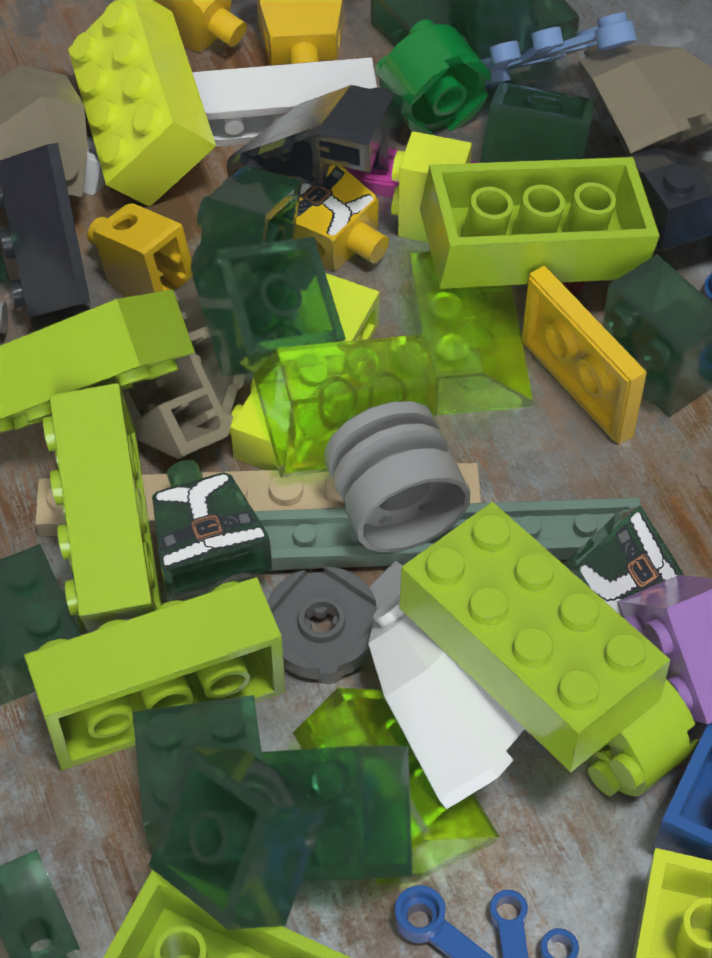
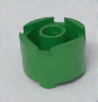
M429 19L417 22L410 29L409 35L400 41L389 55L381 58L375 67V74L379 78L380 88L403 96L404 122L410 130L434 135L433 130L444 126L452 132L470 121L482 108L488 97V93L484 89L486 80L491 82L490 71L462 35L452 26L434 24Z

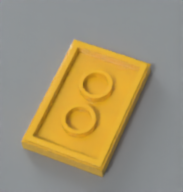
M545 265L529 273L522 343L615 443L621 445L634 437L647 372Z

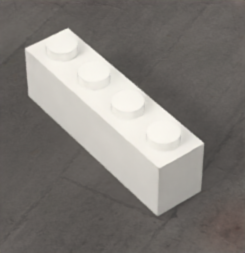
M372 57L192 72L216 146L247 144L298 104L349 85L369 89L377 88Z

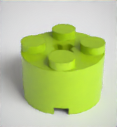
M667 679L665 680L661 699L586 760L590 765L588 767V774L592 782L605 795L613 796L620 791L629 796H640L695 752L698 746V739L689 741L687 731L695 726L692 714L684 700Z

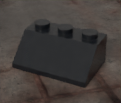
M58 143L47 144L0 160V208H6L9 223L8 228L0 229V235L6 260L16 258L20 279L10 280L16 311L27 310L29 321L90 310L91 302Z

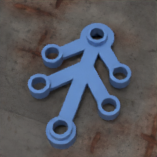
M620 12L597 19L598 27L582 30L576 33L577 37L563 41L560 27H552L531 34L533 47L523 54L520 53L518 41H510L489 48L490 55L479 57L491 73V82L486 80L484 89L510 82L509 70L559 60L566 57L567 53L587 50L597 44L599 51L611 50L632 44L637 41L634 23L632 20L628 21L626 12Z

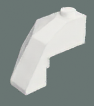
M400 595L385 602L375 612L368 644L384 697L438 799L448 809L494 781L513 761L507 753V749L526 729L399 609Z

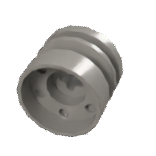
M406 401L390 402L370 408L348 420L332 435L324 450L326 468L334 479L337 493L345 500V511L355 534L366 549L386 553L404 551L423 545L450 529L461 519L470 505V489L456 461L447 452L448 444L439 432V426L435 417L424 405Z

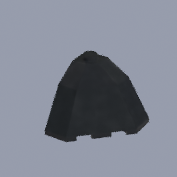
M349 85L298 104L228 158L226 168L231 191L272 200L281 192L285 179L323 187L330 164L370 173L372 169L389 172L404 123L403 96L393 94L383 88L369 89Z
M657 146L624 156L634 158L659 233L656 246L660 252L712 235V162Z

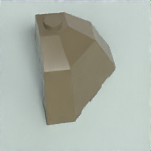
M597 44L584 51L586 58L579 61L578 71L600 121L602 122L610 118L626 156L656 146L660 147L667 143H670L671 147L709 130L712 132V67L680 47L629 44L611 50L599 51Z
M19 65L0 78V160L47 144L58 143L71 204L82 198L88 151L84 104L66 75Z
M244 254L200 270L174 291L195 353L175 360L179 370L152 380H142L132 384V388L122 391L135 425L137 440L177 459L223 440L228 436L233 420V416L230 415L237 390L243 386L253 352L250 346L256 326L262 321L267 305V300Z

